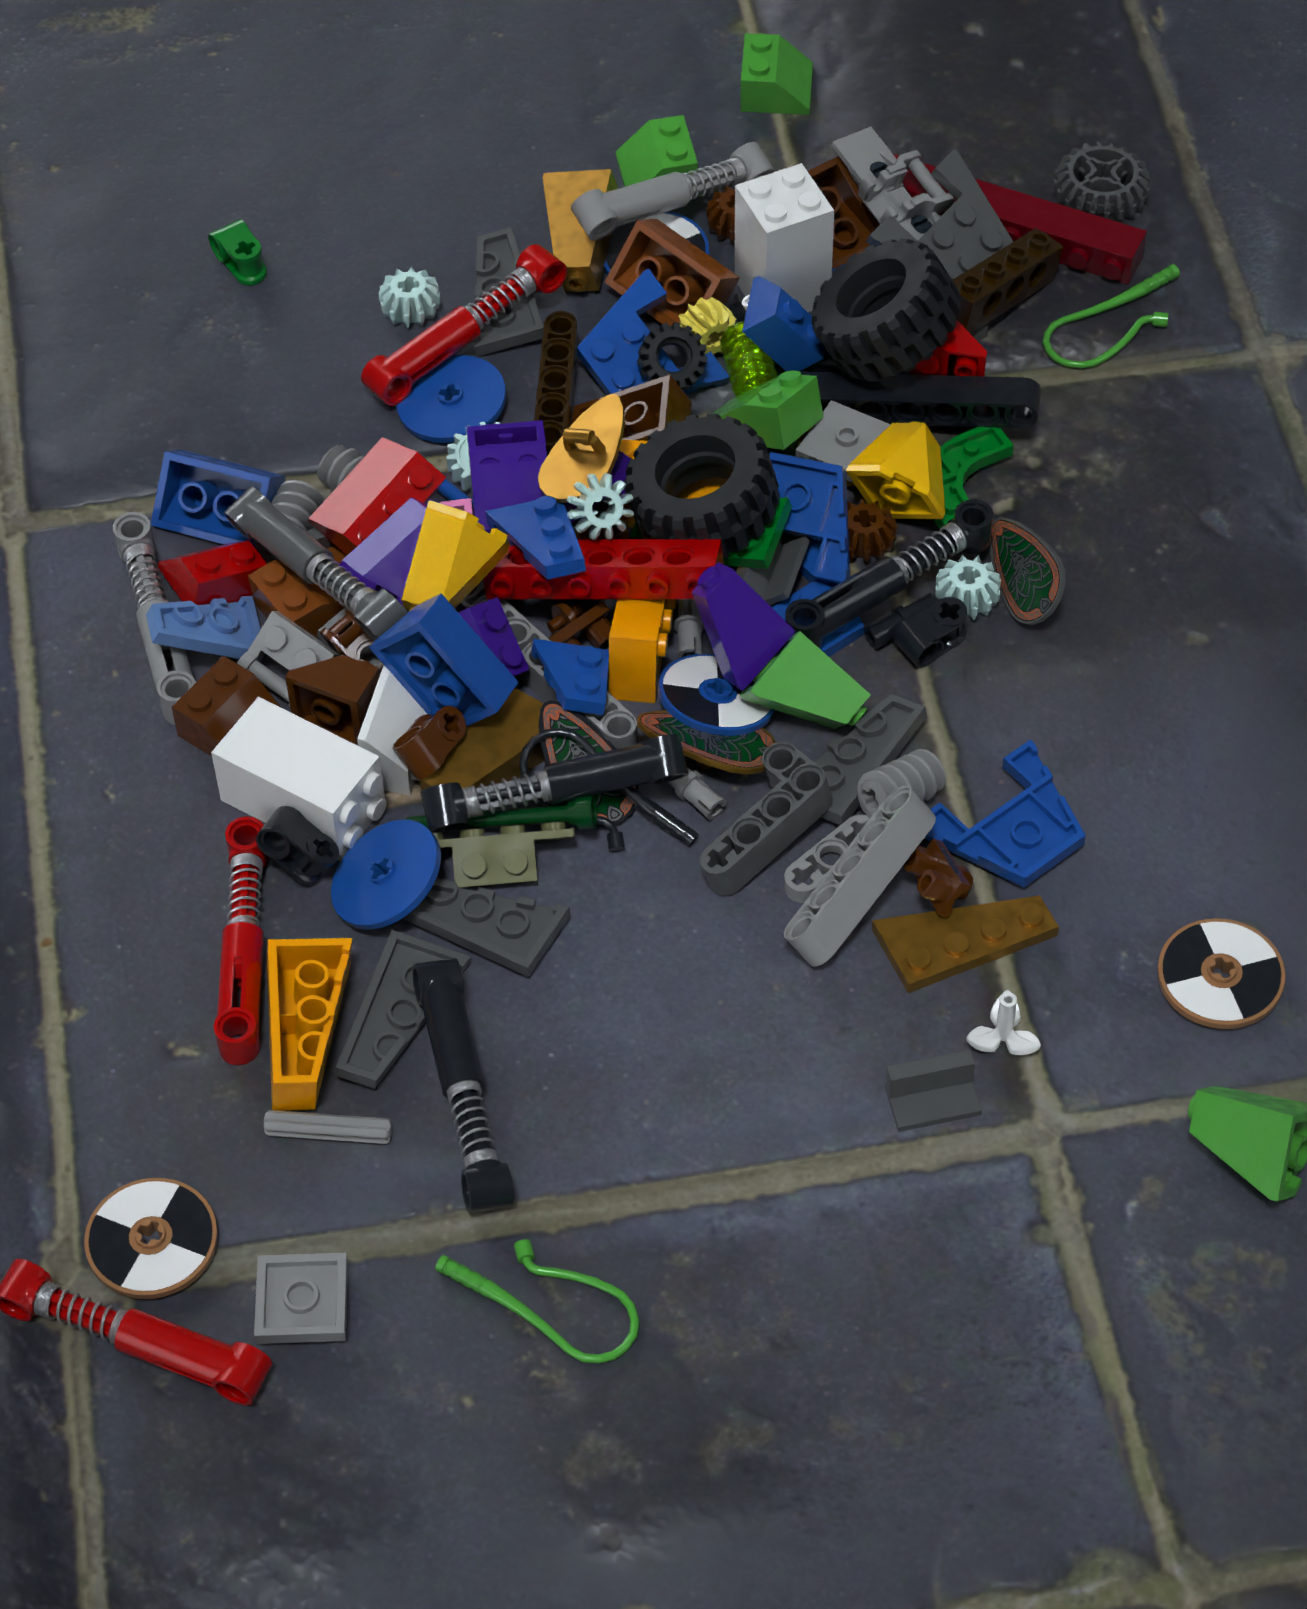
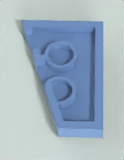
M243 596L238 602L227 603L225 598L212 599L210 604L197 605L192 601L152 604L146 614L153 644L240 659L248 651L261 630L253 596Z

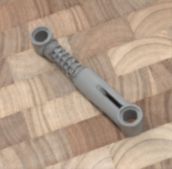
M749 142L735 150L728 160L712 164L711 166H705L703 169L698 168L695 171L692 170L682 174L672 172L605 193L600 189H592L580 195L571 205V210L589 239L599 240L612 233L619 226L684 207L691 199H696L697 196L703 197L705 193L711 195L713 191L719 192L721 189L724 190V186L733 188L737 184L776 171L757 142Z
M127 512L120 515L113 523L116 548L119 558L125 563L129 572L138 608L136 619L161 712L167 722L175 725L171 707L196 681L193 677L186 649L152 643L146 614L152 604L169 602L166 600L164 587L161 585L162 579L159 577L160 572L157 569L158 565L155 562L156 546L150 520L142 513ZM166 658H171L175 671L168 672L165 662Z

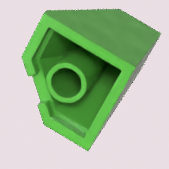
M801 631L793 634L752 680L755 684L753 686L748 685L740 694L745 701L833 729L844 726L847 723L853 726L866 712L867 708L863 704L871 695Z
M1219 1086L1197 1089L1188 1108V1116L1191 1119L1189 1132L1268 1199L1278 1202L1295 1197L1302 1184L1301 1178L1296 1176L1307 1162V1103Z

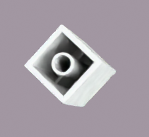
M802 163L735 185V274L740 277L737 284L745 296L750 295L753 278L761 276L781 287L793 299L797 300L807 312H811L815 297L820 295V287L825 280L829 281L832 277L834 209Z
M258 697L211 752L221 801L264 823L281 806L297 809L316 828L334 840L339 848V861L342 860L349 849H352L355 842L363 836L364 831L373 820L377 821L382 816L386 808L387 801L385 799L380 757L261 697ZM321 846L318 850L322 852L324 847Z

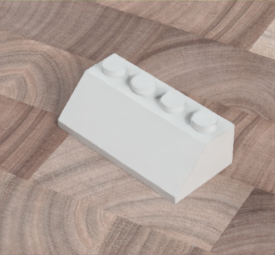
M385 665L381 671L357 741L358 746L380 757L384 791L411 795L415 780H420L415 778L392 747L418 717L427 715V713Z

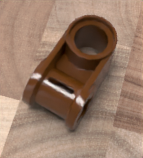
M345 609L346 614L331 628L322 629L320 634L338 654L363 660L365 656L373 653L369 647L374 640L357 624L353 618L355 615ZM382 662L377 666L379 667L380 674L384 666Z
M453 706L442 707L433 716L429 714L422 715L397 739L392 749L417 780L424 779L444 763L446 756L466 732L465 719L462 713Z

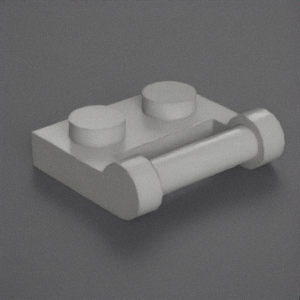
M272 611L250 648L241 656L237 664L254 673L261 683L289 702L286 681L260 663L264 654H267L288 670L334 658L340 654L279 611Z

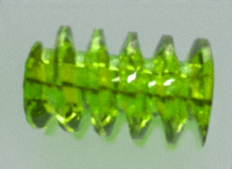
M744 321L730 326L720 339V347L723 351L729 379L732 383V390L736 397L777 377L773 359L742 332Z

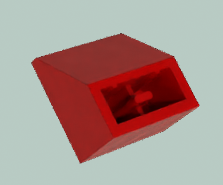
M957 320L953 332L947 334V341L944 345L937 347L933 351V356L927 361L922 360L915 365L916 368L911 370L910 374L985 376L987 351Z

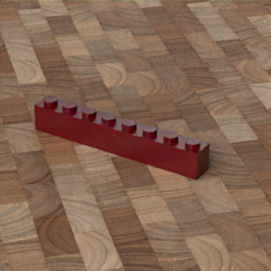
M923 163L930 173L936 168V166ZM907 170L908 172L902 183L910 196L915 197L922 193L927 194L913 173ZM975 179L1013 242L1037 228L1064 246L1059 264L1129 285L1144 255L1146 230ZM938 182V184L942 187L945 193H950ZM944 211V212H942V213H939L940 217H941L946 211Z

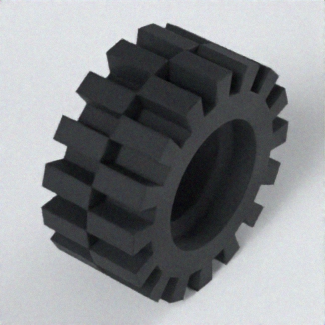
M674 322L673 325H668V323L661 324L659 328L655 327L650 331L640 346L637 367H641L640 375L642 379L646 377L648 381L670 374L680 388L686 391L691 385L696 383L705 370L704 366L707 363V356H705L706 345H701L700 340L702 337L699 333L694 335L691 332L693 328L688 325L683 328L680 327L681 323ZM666 345H675L681 348L686 357L684 368L676 372L665 370L658 360L660 349Z

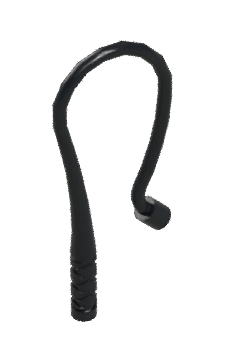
M563 728L546 729L533 736L523 747L519 760L520 776L522 778L524 773L529 776L527 768L529 753L537 743L548 737L562 736L572 738L589 755L597 754L598 752L588 740L576 731ZM636 788L620 789L647 816L664 829H667L671 834L677 836L683 843L689 847L694 843L699 835L695 830L686 826L684 822L644 796ZM538 799L550 807L566 806L562 803L553 804L551 800L544 802L542 799ZM597 816V824L605 826L610 832L607 834L609 851L619 852L624 850L623 832H619L616 825L608 818Z

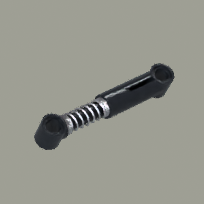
M973 499L961 502L956 507L954 518L949 520L947 525L940 528V532H933L932 536H926L923 541L916 542L915 546H909L907 551H901L898 556H885L812 600L799 599L792 602L785 611V621L796 631L795 633L801 631L820 648L824 637L905 590L906 584L909 580H913L914 574L920 576L923 569L929 571L931 564L937 566L940 559L946 561L948 554L954 556L961 551L977 554L986 550L991 542L993 510L984 501Z
M668 734L645 740L638 745L544 765V770L535 771L533 776H528L524 773L520 779L513 776L511 781H506L502 778L501 783L496 784L494 781H491L489 786H484V784L480 783L479 788H475L473 785L463 788L458 782L446 783L426 788L420 794L428 829L435 833L466 826L469 824L468 818L477 817V815L479 817L480 815L483 816L484 811L488 810L494 813L495 809L502 808L505 811L506 806L512 805L513 808H516L517 804L520 803L527 806L528 802L533 800L537 804L539 802L538 799H542L544 802L551 800L553 804L575 800V798L602 794L647 783H666L686 777L689 773L679 734Z
M457 958L413 964L412 976L418 1005H422L442 1093L443 1096L449 1099V1104L453 1107L451 1112L455 1117L454 1125L458 1127L456 1133L460 1137L459 1146L463 1148L461 1154L464 1157L465 1169L461 1172V1187L466 1210L468 1213L512 1207L514 1204V1190L508 1165L506 1163L501 1164L498 1161L496 1150L491 1148L494 1140L488 1138L491 1129L487 1128L486 1124L489 1120L483 1117L486 1109L481 1107L484 1099L480 1095L482 1094L481 1090L484 1087V1081L463 999V981Z

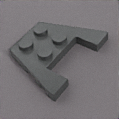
M953 149L931 173V176L957 199L919 240H916L889 215L865 241L870 246L873 244L877 246L882 245L883 241L890 239L899 242L900 238L922 242L934 251L952 280L1013 242L956 149Z

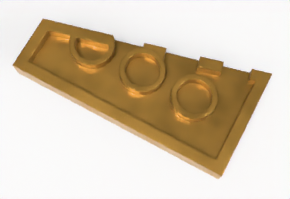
M1040 895L952 908V913L949 917L939 915L937 911L872 920V931L908 993L1058 936L1059 931L1058 924Z

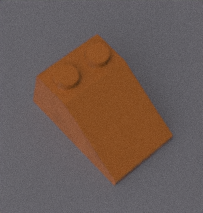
M337 546L327 548L333 553L334 560L339 565L347 556ZM279 559L271 561L248 575L254 604L266 618H268L272 611H279L317 639H320L317 636L318 630L345 608L339 601H336L326 591L322 590L319 585L307 583Z

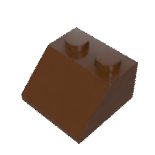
M340 655L289 670L285 679L291 713L358 745L357 738L380 677L379 667L366 660H357L346 655Z
M222 656L171 708L177 735L212 757L211 752L258 697L279 707L281 706L254 673Z

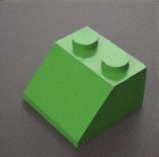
M745 33L741 72V112L809 115L813 62L780 35Z
M684 115L649 120L615 151L624 187L672 172L682 174L698 169V162Z

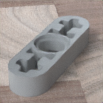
M866 815L850 817L789 865L784 874V891L787 897L794 902L804 903L833 866L825 864L821 860V856L828 852L842 855L853 841L854 833L858 834L870 818ZM810 877V885L803 883V881ZM798 879L802 881V883L796 885L795 880Z

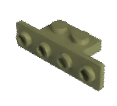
M565 822L541 824V831L525 832L524 825L506 826L500 828V835L484 836V829L459 831L460 838L443 839L442 832L433 833L441 851L452 850L454 879L459 888L537 882L534 843L575 839L574 828L566 829Z

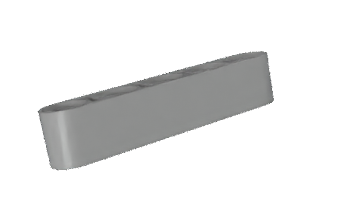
M899 787L886 797L787 924L784 930V938L809 965H822L836 953L935 824V814L911 787Z

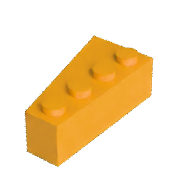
M617 599L609 634L608 692L616 700L645 703L656 702L662 657H666L668 633H671L672 609H676L677 599Z
M353 938L268 939L267 990L272 1110H315L351 966Z

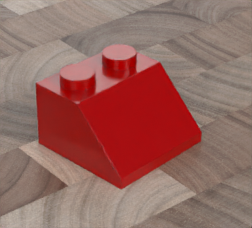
M250 540L223 544L159 561L158 568L181 601H192L197 605L210 604L212 599L225 598L227 603L238 602L243 596H252L248 575L267 563Z

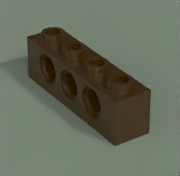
M1035 228L953 279V282L959 289L961 302L959 317H956L957 320L971 334L1054 281L1064 246L1050 238L1046 233Z

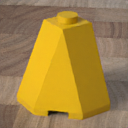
M892 423L846 469L847 474L866 502L871 505L878 500L880 509L890 508L892 518L943 519L945 515L941 449L926 423Z
M429 500L401 599L404 608L407 611H411L415 606L440 593L456 608L508 553L510 548L508 535L497 528H492L491 532L488 533L485 531V527L478 523L479 518L469 512Z

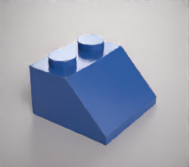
M761 276L753 278L742 332L786 372L801 371L824 359L826 349L813 331L812 316L781 287Z

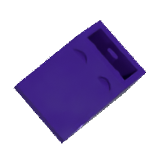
M543 420L466 426L474 514L479 518L478 523L482 524L488 533L491 532L492 528L487 524L485 511L535 501L537 498L545 496L538 482L541 465L547 458Z

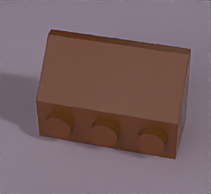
M658 219L636 221L604 283L623 295L636 279L649 268L667 292V297L664 302L646 311V313L662 324L668 323V325H673L674 322H680L678 315L685 314L688 310V304L696 305L701 297L705 300L713 297L725 305L740 277Z

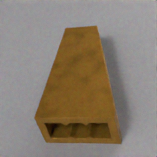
M611 169L544 173L543 185L553 255L564 262L567 267V275L562 283L565 292L599 291L612 233L599 240H590L573 214L571 205L580 195L592 189H600L603 193L618 189Z
M514 688L497 713L466 726L464 736L446 756L444 763L431 775L420 780L421 791L432 786L453 782L460 783L463 788L472 785L475 788H479L480 783L484 784V786H489L491 781H494L496 784L501 783L502 778L506 781H511L513 776L517 777V779L520 778L519 760L521 752L533 736L539 734V714L544 703ZM537 743L529 753L527 761L528 772L544 761L540 743Z

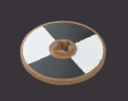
M1204 919L1180 928L1167 940L1158 961L1159 985L1170 1005L1187 1019L1211 1028L1236 1029L1260 1021L1276 1007L1285 985L1284 963L1274 944L1255 928L1229 919ZM1220 968L1222 973H1229L1228 978H1223L1220 973H1214V970Z
M167 1178L140 1179L114 1190L93 1211L85 1231V1253L94 1275L110 1290L136 1299L161 1298L188 1287L207 1269L217 1247V1223L207 1200L189 1185ZM154 1232H158L159 1240L151 1239L148 1244L144 1243L143 1236L151 1237Z

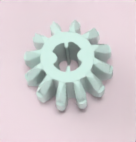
M412 266L408 272H402L397 269L395 276H385V281L380 286L379 291L381 311L384 317L392 320L393 325L404 322L407 328H409L411 323H418L423 326L424 320L434 319L436 310L440 309L441 297L438 283L435 277H429L426 270L416 273Z
M604 473L600 483L595 474H588V488L581 482L574 484L575 489L581 493L579 498L575 496L567 497V502L578 507L577 509L570 510L567 516L569 519L581 518L576 524L575 530L582 533L589 528L588 535L590 539L596 540L600 531H602L606 539H612V525L618 530L624 531L626 525L620 520L621 516L633 517L634 512L632 510L623 508V504L633 501V496L631 494L620 495L626 484L619 480L612 485L611 474ZM602 500L608 504L607 511H600L598 517H596L595 515L598 511L593 510L592 505L594 502Z
M963 554L958 562L948 559L944 569H939V573L936 576L935 596L938 600L944 597L960 599L966 605L967 615L973 621L978 613L988 616L992 606H997V602H999L1001 586L999 573L994 572L992 562L981 564L979 555L974 560H967Z

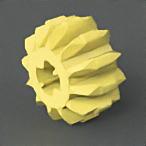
M702 297L699 298L696 305L688 304V310L685 314L678 315L680 318L679 323H681L680 327L685 328L688 325L693 328L691 332L694 335L699 333L702 337L700 343L701 345H706L707 350L705 354L710 351L713 355L715 353L722 354L724 346L732 343L730 336L737 331L734 326L736 318L733 316V313L723 303L713 297L707 300Z

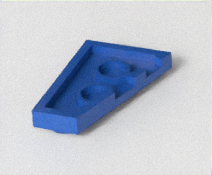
M543 496L535 501L485 511L487 524L491 528H497L507 534L510 545H517L523 551L524 558L546 579L586 571L584 556L571 521L567 516L564 503L556 502V499L553 497Z

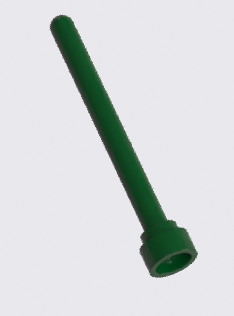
M592 795L575 798V801H569L566 806L508 809L505 811L495 810L494 813L484 811L483 816L480 815L479 817L477 815V817L468 818L469 824L457 829L569 822L570 826L577 825L578 829L596 828L597 805L595 797ZM425 815L409 816L405 819L419 822L428 828Z

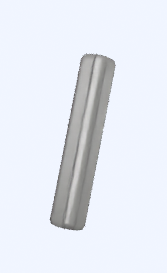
M269 1110L264 1117V1132L268 1136L387 1144L391 1139L392 1124L388 1118Z

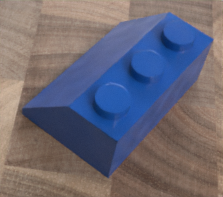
M185 450L165 451L151 526L221 544L248 541L227 520L223 512L250 486L259 490L272 503L280 485L285 482L286 476ZM253 539L250 540V542H251V543L253 544V546L255 547V545H254V540H253Z
M442 593L415 606L369 647L427 714L433 716L442 707L453 706L462 713L466 726L497 713L519 683Z

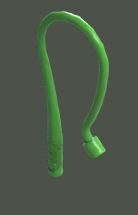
M1172 264L1161 270V272H1157L1152 277H1148L1143 282L1137 283L1127 291L1107 301L1061 317L1050 323L1044 332L1042 341L1046 354L1055 363L1065 367L1078 369L1095 367L1125 347L1144 324L1152 323V326L1167 328L1169 313L1154 312V315L1143 316L1134 323L1126 335L1112 348L1100 356L1086 361H1072L1060 357L1050 344L1051 335L1056 328L1141 298L1160 288V286L1169 283V281L1180 276L1178 267Z
M528 1239L517 1241L514 1244L518 1263L524 1264L529 1272L539 1276L556 1277L583 1283L609 1293L622 1302L628 1311L630 1329L629 1334L621 1345L610 1352L602 1354L583 1353L572 1347L542 1318L490 1279H487L485 1276L482 1277L481 1274L470 1270V1268L462 1264H458V1262L444 1254L436 1263V1271L449 1276L452 1280L460 1282L465 1287L518 1314L544 1333L564 1352L581 1362L600 1364L613 1361L627 1352L638 1337L639 1317L635 1304L624 1291L593 1276L565 1269L541 1267L534 1264L535 1255L531 1241Z

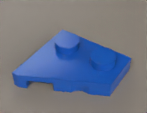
M533 639L531 655L534 659L539 658L545 667L543 676L549 686L555 689L556 698L563 710L603 715L606 705L609 650Z

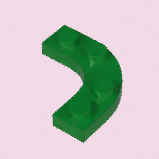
M977 427L950 439L940 447L945 515L943 519H933L939 529L947 525L948 521L954 518L956 507L961 502L969 500L963 488V484L969 475L980 468L1013 455L1014 445L1001 428Z

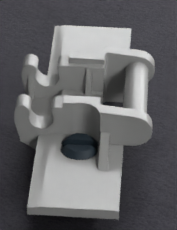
M872 127L840 138L831 144L838 156L860 183L857 194L880 224L890 215L916 240H919L940 218L939 213L949 209L955 202V198L951 193H945L938 182L931 176L929 170L922 163V155L918 150L901 154L896 159ZM907 170L913 173L927 194L922 193L915 197L910 196L902 183L908 172Z

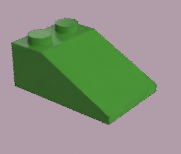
M799 371L784 372L778 377L729 400L712 413L720 415L721 419L729 416L740 420L741 424L745 423L756 430L757 435L763 438L767 448L781 450L786 449L824 418L817 376L802 375Z

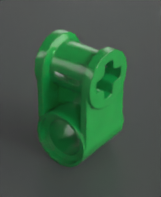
M238 219L208 234V240L215 256L228 268L240 284L255 285L265 279L267 269L260 259L262 254L261 244L242 219Z

